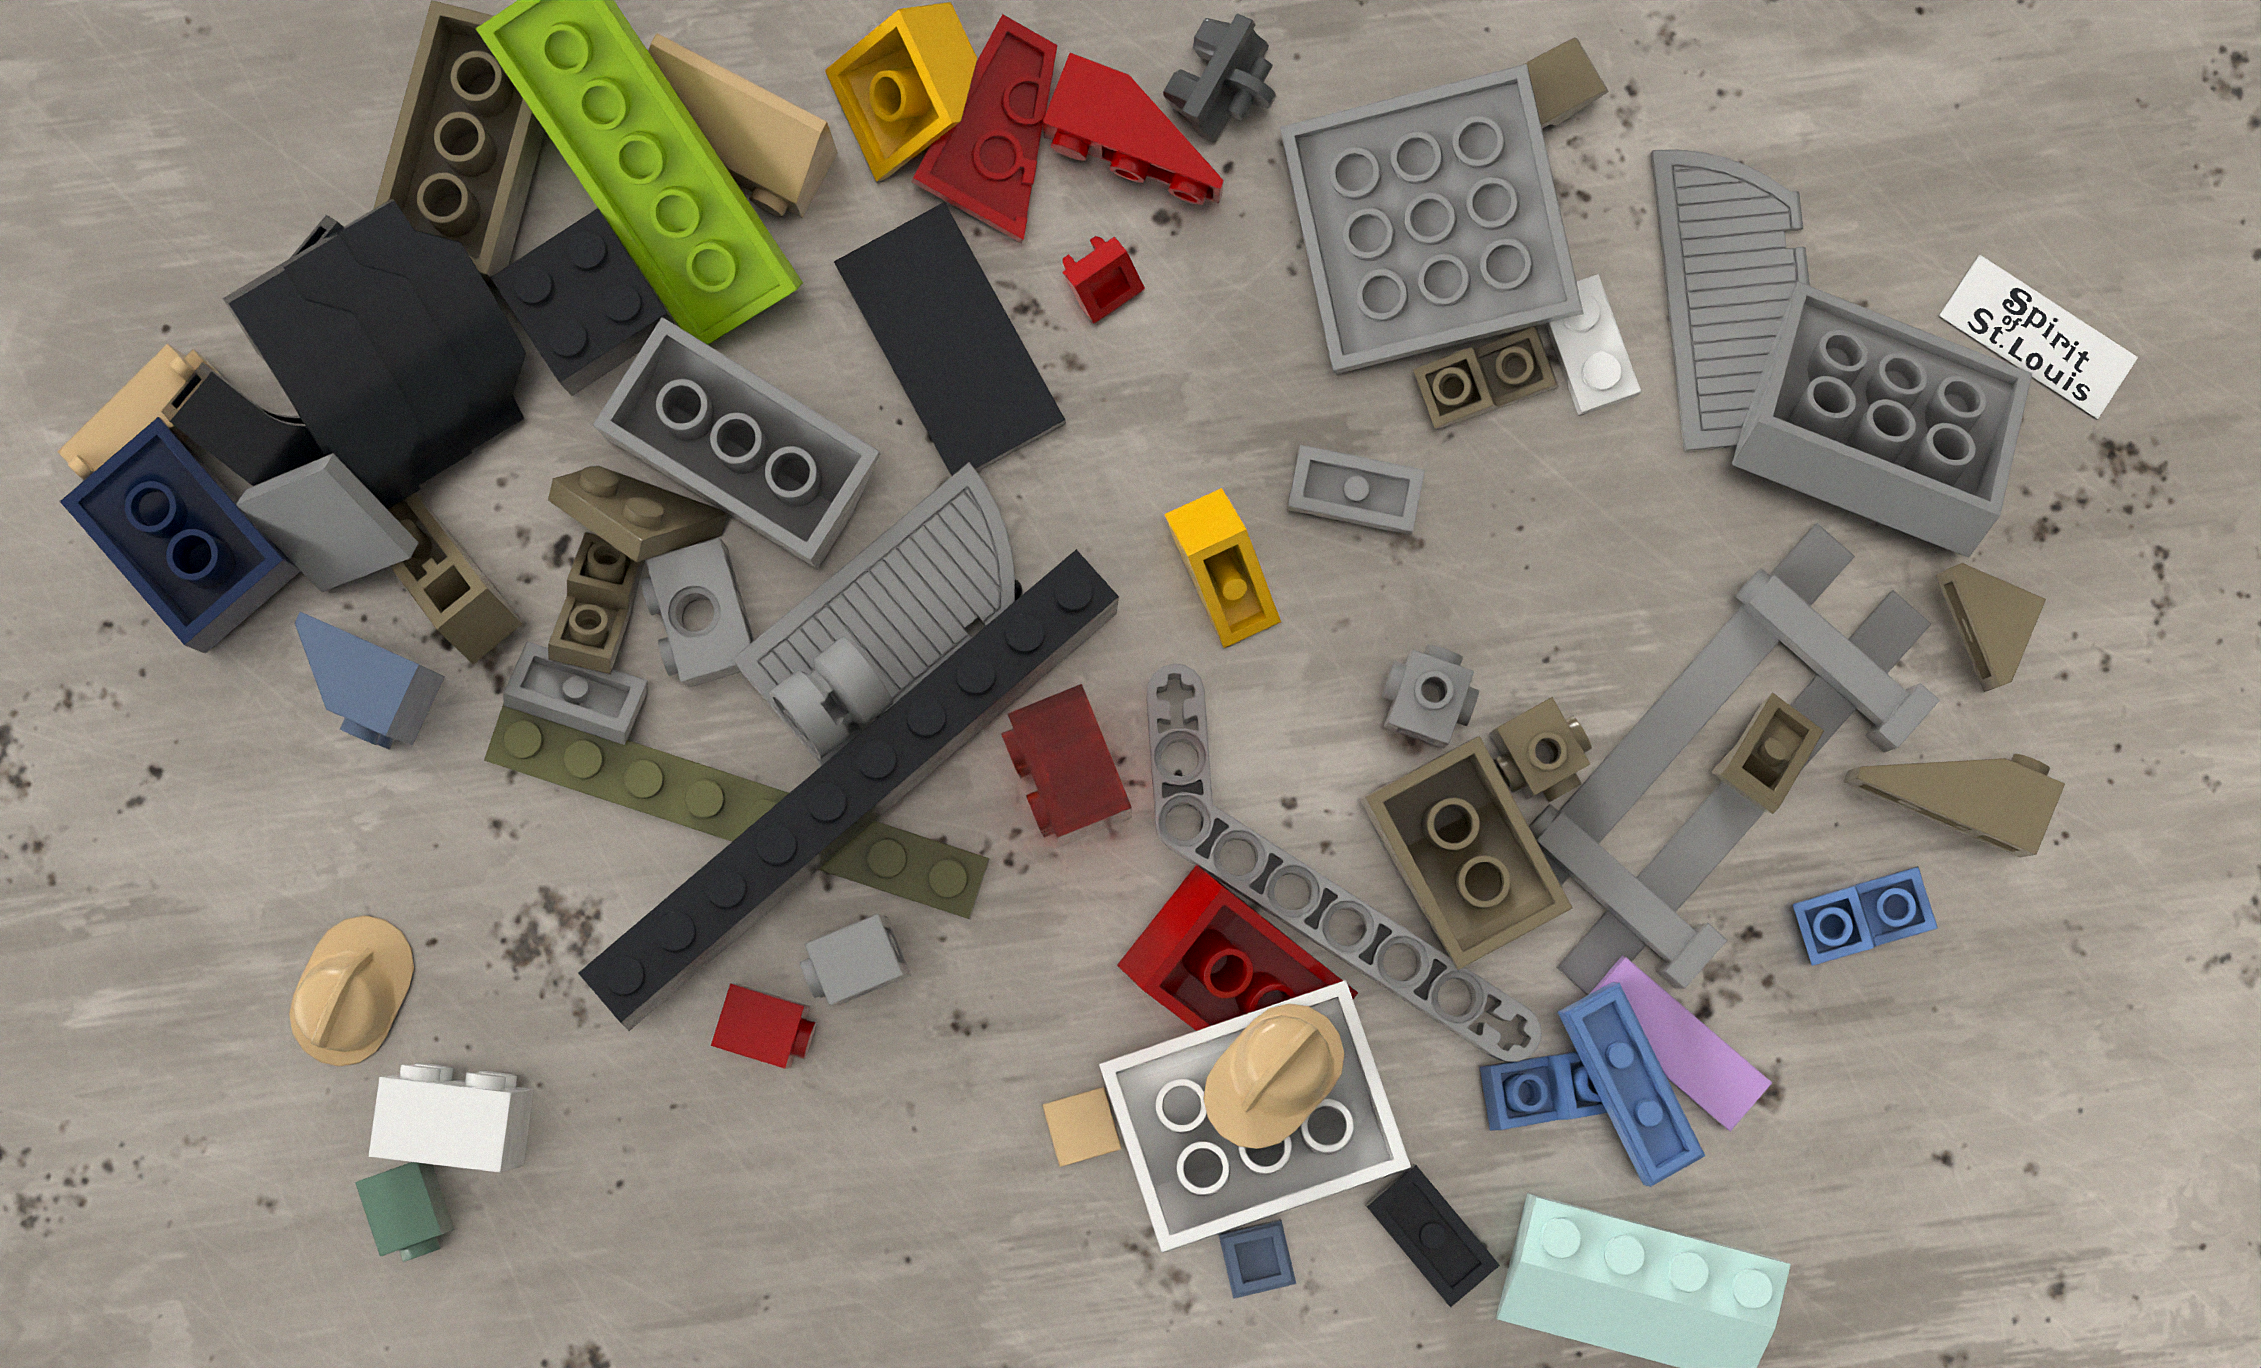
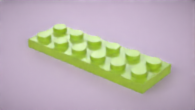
M517 0L475 28L682 330L708 345L793 293L803 284L614 0Z

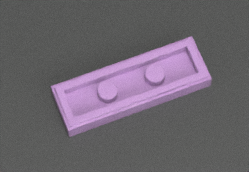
M1622 955L1590 994L1611 982L1620 983L1666 1077L1731 1132L1772 1082L1627 957Z

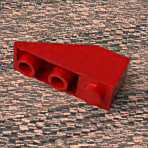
M1069 53L1042 122L1044 138L1052 141L1050 146L1053 150L1076 160L1084 161L1087 155H1091L1110 162L1109 169L1113 173L1134 182L1143 183L1147 176L1170 185L1169 193L1189 203L1202 205L1205 199L1216 203L1220 202L1224 180L1129 74Z

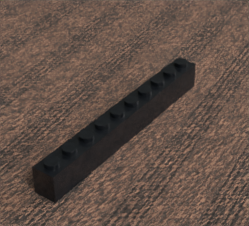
M1076 549L578 972V974L628 1031L633 1029L1117 614L1119 596Z

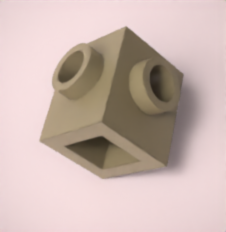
M1553 697L1490 732L1491 737L1502 754L1495 758L1494 762L1504 782L1513 793L1522 789L1527 799L1543 792L1548 803L1581 785L1582 783L1576 772L1591 765L1585 752L1592 749V746L1584 729L1573 715L1567 719L1564 718ZM1537 744L1548 749L1550 753L1549 764H1545L1537 758L1535 753Z

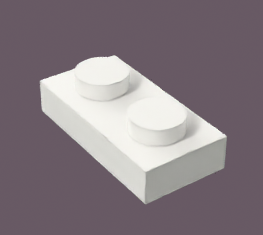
M1599 274L1577 281L1584 314L1545 323L1578 416L1637 397L1641 393Z

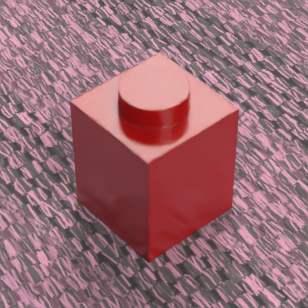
M730 983L711 1046L784 1069L791 1068L794 1057L806 1058L815 1032L816 1022L807 1020L810 1009L809 1005L741 984Z

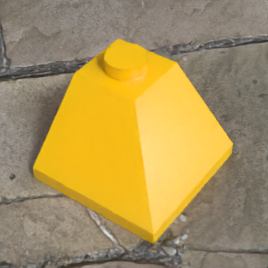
M951 2L898 9L825 69V73L876 182L887 179L961 122L977 56Z

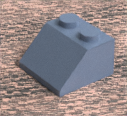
M300 612L295 621L296 629L326 710L344 717L340 730L389 750L394 740L413 745L445 676Z

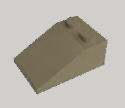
M1480 736L1461 744L1359 799L1391 859L1457 970L1573 908Z

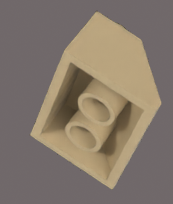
M656 33L648 52L735 182L752 192L749 200L775 216L783 217L785 211L788 210L803 218L838 154L827 121Z

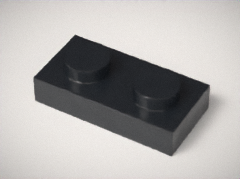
M1413 1164L1411 1168L1401 1174L1365 1205L1450 1307L1500 1266L1416 1164Z

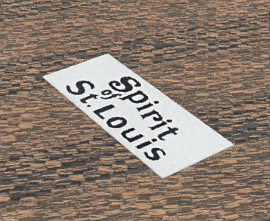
M1980 254L1939 315L2016 367L2032 373L2033 378L2096 419L2100 417L2138 359L2137 356Z

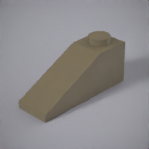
M416 492L388 509L419 542L411 558L390 567L436 630L472 664H475L520 627L522 622L490 580Z
M2013 754L2011 760L1999 758L1861 766L1848 770L1844 779V783L2018 857L2037 855L2065 786V783L2047 776L2050 770L2048 765L2021 754Z

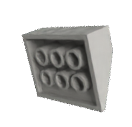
M1797 282L1747 411L1732 465L1969 558L2000 517L2032 373Z

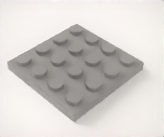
M1527 64L1280 127L1332 368L1336 374L1584 314Z

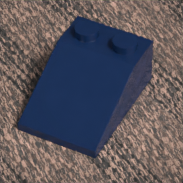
M160 417L151 422L60 501L183 645L205 654L300 572L282 551L236 506L239 499Z

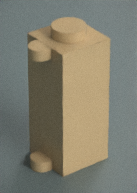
M166 344L57 452L68 462V466L81 479L85 480L157 417L163 419L185 442L189 436L173 425L161 411L202 362L221 376V374L196 350L192 349L185 356L169 344Z

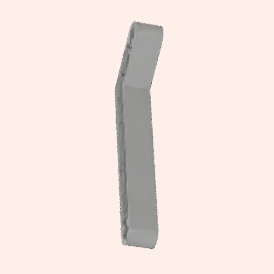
M1181 664L1163 666L1153 674L1148 682L1146 701L1155 826L1161 842L1170 850L1195 866L1198 865L1218 881L1489 1056L1501 1061L1519 1062L1530 1057L1538 1049L1542 1038L1541 1025L1537 1016L1529 1008L1466 967L1457 970L1450 957L1214 806L1212 801L1205 690L1202 679L1195 670ZM1178 679L1180 680L1182 690H1192L1194 698L1184 700L1182 717L1183 724L1195 720L1197 722V731L1175 728L1161 734L1158 733V723L1171 725L1169 702L1167 700H1158L1157 693L1167 690L1168 680ZM1186 742L1194 748L1198 756V765L1194 771L1184 776H1176L1167 772L1162 765L1161 754L1169 744ZM1189 805L1200 813L1203 820V828L1195 838L1179 840L1168 832L1166 817L1174 807ZM1243 840L1253 847L1256 853V863L1251 872L1245 875H1233L1223 868L1220 862V851L1227 842ZM1286 874H1295L1302 877L1309 886V900L1300 910L1290 911L1283 908L1277 903L1274 896V887L1277 880ZM1339 909L1355 911L1363 922V934L1357 943L1351 946L1337 943L1329 932L1331 916ZM1394 944L1409 946L1417 957L1415 973L1404 981L1391 978L1383 966L1384 955ZM1452 978L1463 981L1471 992L1469 1008L1458 1016H1451L1444 1012L1438 1002L1440 987ZM1487 997L1495 1001V1004L1486 1011L1487 1013L1501 1021H1511L1515 1016L1521 1020L1517 1026V1031L1524 1036L1520 1045L1508 1043L1503 1049L1500 1048L1497 1044L1501 1039V1034L1486 1023L1479 1022L1476 1033L1469 1029V1025L1475 1022L1483 1013Z

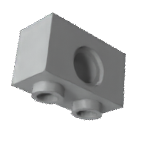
M716 538L646 559L650 576L640 580L650 614L656 615L661 613L668 637L659 639L658 645L668 676L679 674L681 683L690 688L740 673L741 671L733 663L732 659L754 641V637L727 545L720 538ZM697 599L711 601L714 608L712 622L700 631L686 630L682 621L685 607Z
M881 914L873 915L806 943L805 947L810 958L800 962L804 977L814 998L826 996L829 1005H842L911 976L888 917Z

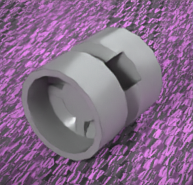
M841 637L813 658L814 671L810 674L797 670L769 692L770 697L785 720L803 743L819 759H822L850 737L849 725L855 722L866 725L893 705V699L879 676L861 653L845 637ZM829 695L834 703L823 707L821 703Z

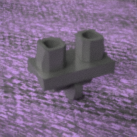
M1238 13L1231 24L1210 18L1203 20L1194 36L1193 49L1199 57L1209 61L1201 77L1179 69L1173 73L1163 91V96L1170 106L1189 120L1199 136L1212 142H1216L1230 115L1238 120H1243L1251 104L1268 109L1277 97L1273 89L1264 83L1273 67L1269 61L1263 58L1269 45L1254 31L1256 25L1254 21Z

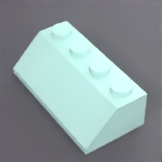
M1527 1193L1496 1319L1679 1368H1757L1776 1328L1791 1264L1777 1258Z

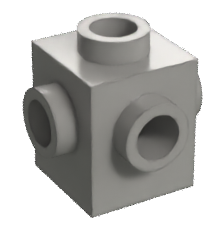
M1427 645L1424 653L1412 650L1405 664L1394 661L1382 693V697L1392 700L1383 728L1443 749L1449 745L1456 723L1464 726L1468 725L1479 695L1478 689L1469 687L1474 671L1461 666L1463 656L1441 647ZM1422 685L1435 687L1439 693V702L1426 700L1422 694Z

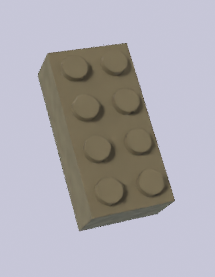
M431 0L373 209L393 199L414 230L459 241L472 259L487 286L497 289L490 277L509 265L545 130L475 29L494 15Z

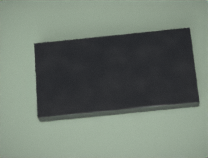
M945 202L834 261L836 268L951 477L968 462L978 472L1066 424L1064 416Z

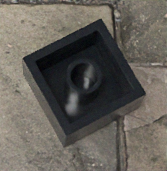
M598 208L490 277L558 382L571 396L638 354L662 317L674 324Z

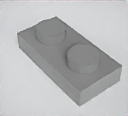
M1300 445L1287 510L1411 535L1414 529L1425 470Z
M527 641L504 690L503 700L506 707L625 745L646 697L648 680L612 669L611 674L549 660L548 648Z

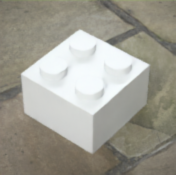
M415 1063V1065L401 1064L400 1075L379 1077L369 1157L499 1173L524 1166L534 1089L516 1087L518 1075L489 1071H479L478 1073L466 1072V1078L463 1081L452 1079L453 1067Z

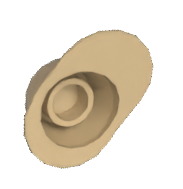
M365 915L345 919L325 933L315 947L298 982L289 1012L292 1033L303 1051L321 1063L345 1066L360 1063L379 1049L387 1037L409 990L414 972L412 948L402 931L384 919Z
M1289 1003L1269 1008L1255 1018L1220 1056L1206 1079L1203 1099L1207 1116L1220 1136L1237 1146L1260 1149L1279 1144L1294 1133L1332 1091L1342 1074L1344 1049L1339 1032L1326 1016L1309 1006Z

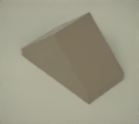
M1964 563L1950 567L1937 574L1936 578L1983 691L1986 692L2011 683L2046 599Z

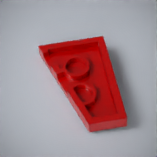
M1002 14L976 61L961 122L931 144L911 182L1017 242L1022 243L1037 166L1042 122L1046 114L1058 45Z

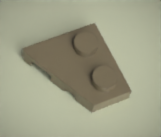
M589 466L583 470L553 478L548 501L635 562L721 536L727 513L721 509L601 466Z

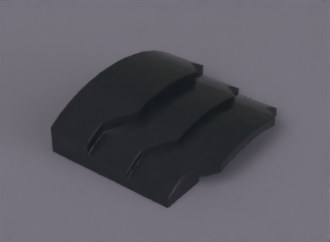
M393 199L388 200L222 298L256 353L268 365L323 455L327 456L334 453L387 510L421 489L419 485L472 454V450L524 419L513 396V392L526 351L462 243L414 230Z

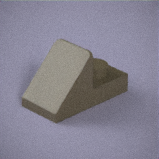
M1772 692L1759 706L1738 743L1714 768L1712 774L1762 811L1774 814L1787 796L1824 730Z

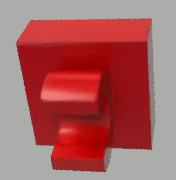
M1094 236L1090 239L1094 251L1078 262H1075L1069 254L1063 258V265L1066 269L1063 271V274L1081 309L1093 324L1145 289L1128 252L1115 236L1107 242L1098 236Z

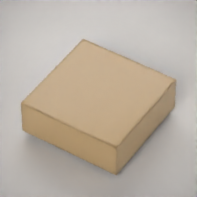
M1104 1086L1042 1104L1060 1167L1122 1149Z

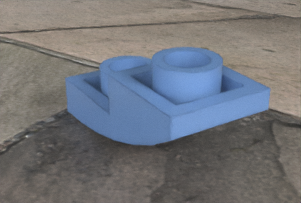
M1919 866L1793 904L1812 966L1869 950L1878 945L1938 929Z
M1577 1051L1480 1067L1490 1131L1607 1113Z

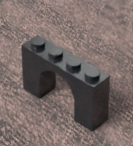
M325 215L290 258L344 226L330 216ZM203 362L161 411L173 425L252 486L325 457L300 416L276 414L258 406Z

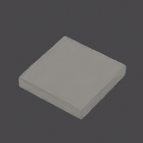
M334 453L244 490L236 504L321 592L411 558L419 543Z

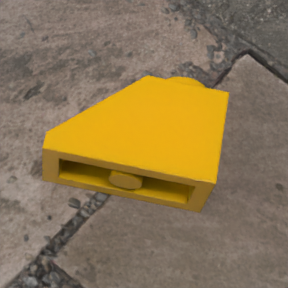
M1222 488L1164 514L1182 561L1223 648L1281 622L1247 529Z

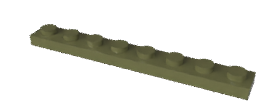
M504 703L484 761L731 842L789 794L788 792L629 740L623 745L506 707ZM874 821L818 870L970 919L990 859Z

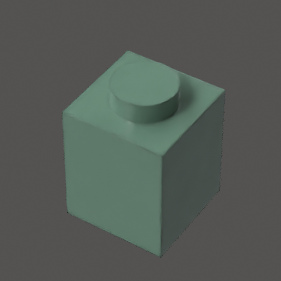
M410 1162L355 1182L380 1257L398 1250L403 1262L441 1249L437 1236L455 1230L433 1164Z

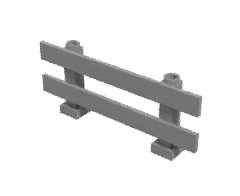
M1818 523L1813 525L1770 575L1760 568L1736 594V597L1744 604L1558 811L1549 804L1529 826L1560 885L1562 886L1571 876L1608 909L1556 967L1587 996L1622 955L1632 962L1646 945L1665 960L1656 972L1675 989H1685L1728 941L1709 923L1697 924L1693 929L1675 912L1765 811L1759 809L1722 781L1637 877L1621 865L1599 843L1779 641L1784 643L1817 673L1790 704V706L1824 730L1803 768L1856 709L1875 724L1865 736L1883 752L1899 748L1940 701L1921 683L1905 690L1888 675V672L1931 625L1926 618L1894 590L1883 599L1849 639L1811 607L1855 557Z

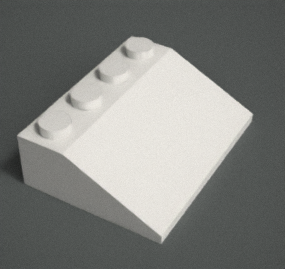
M1346 980L1099 1064L1162 1253L1411 1168ZM1290 1003L1309 1006L1326 1016L1340 1034L1344 1049L1342 1074L1325 1099L1294 1133L1279 1144L1255 1149L1237 1146L1220 1136L1208 1119L1203 1099L1206 1079L1220 1056L1255 1018L1269 1008Z

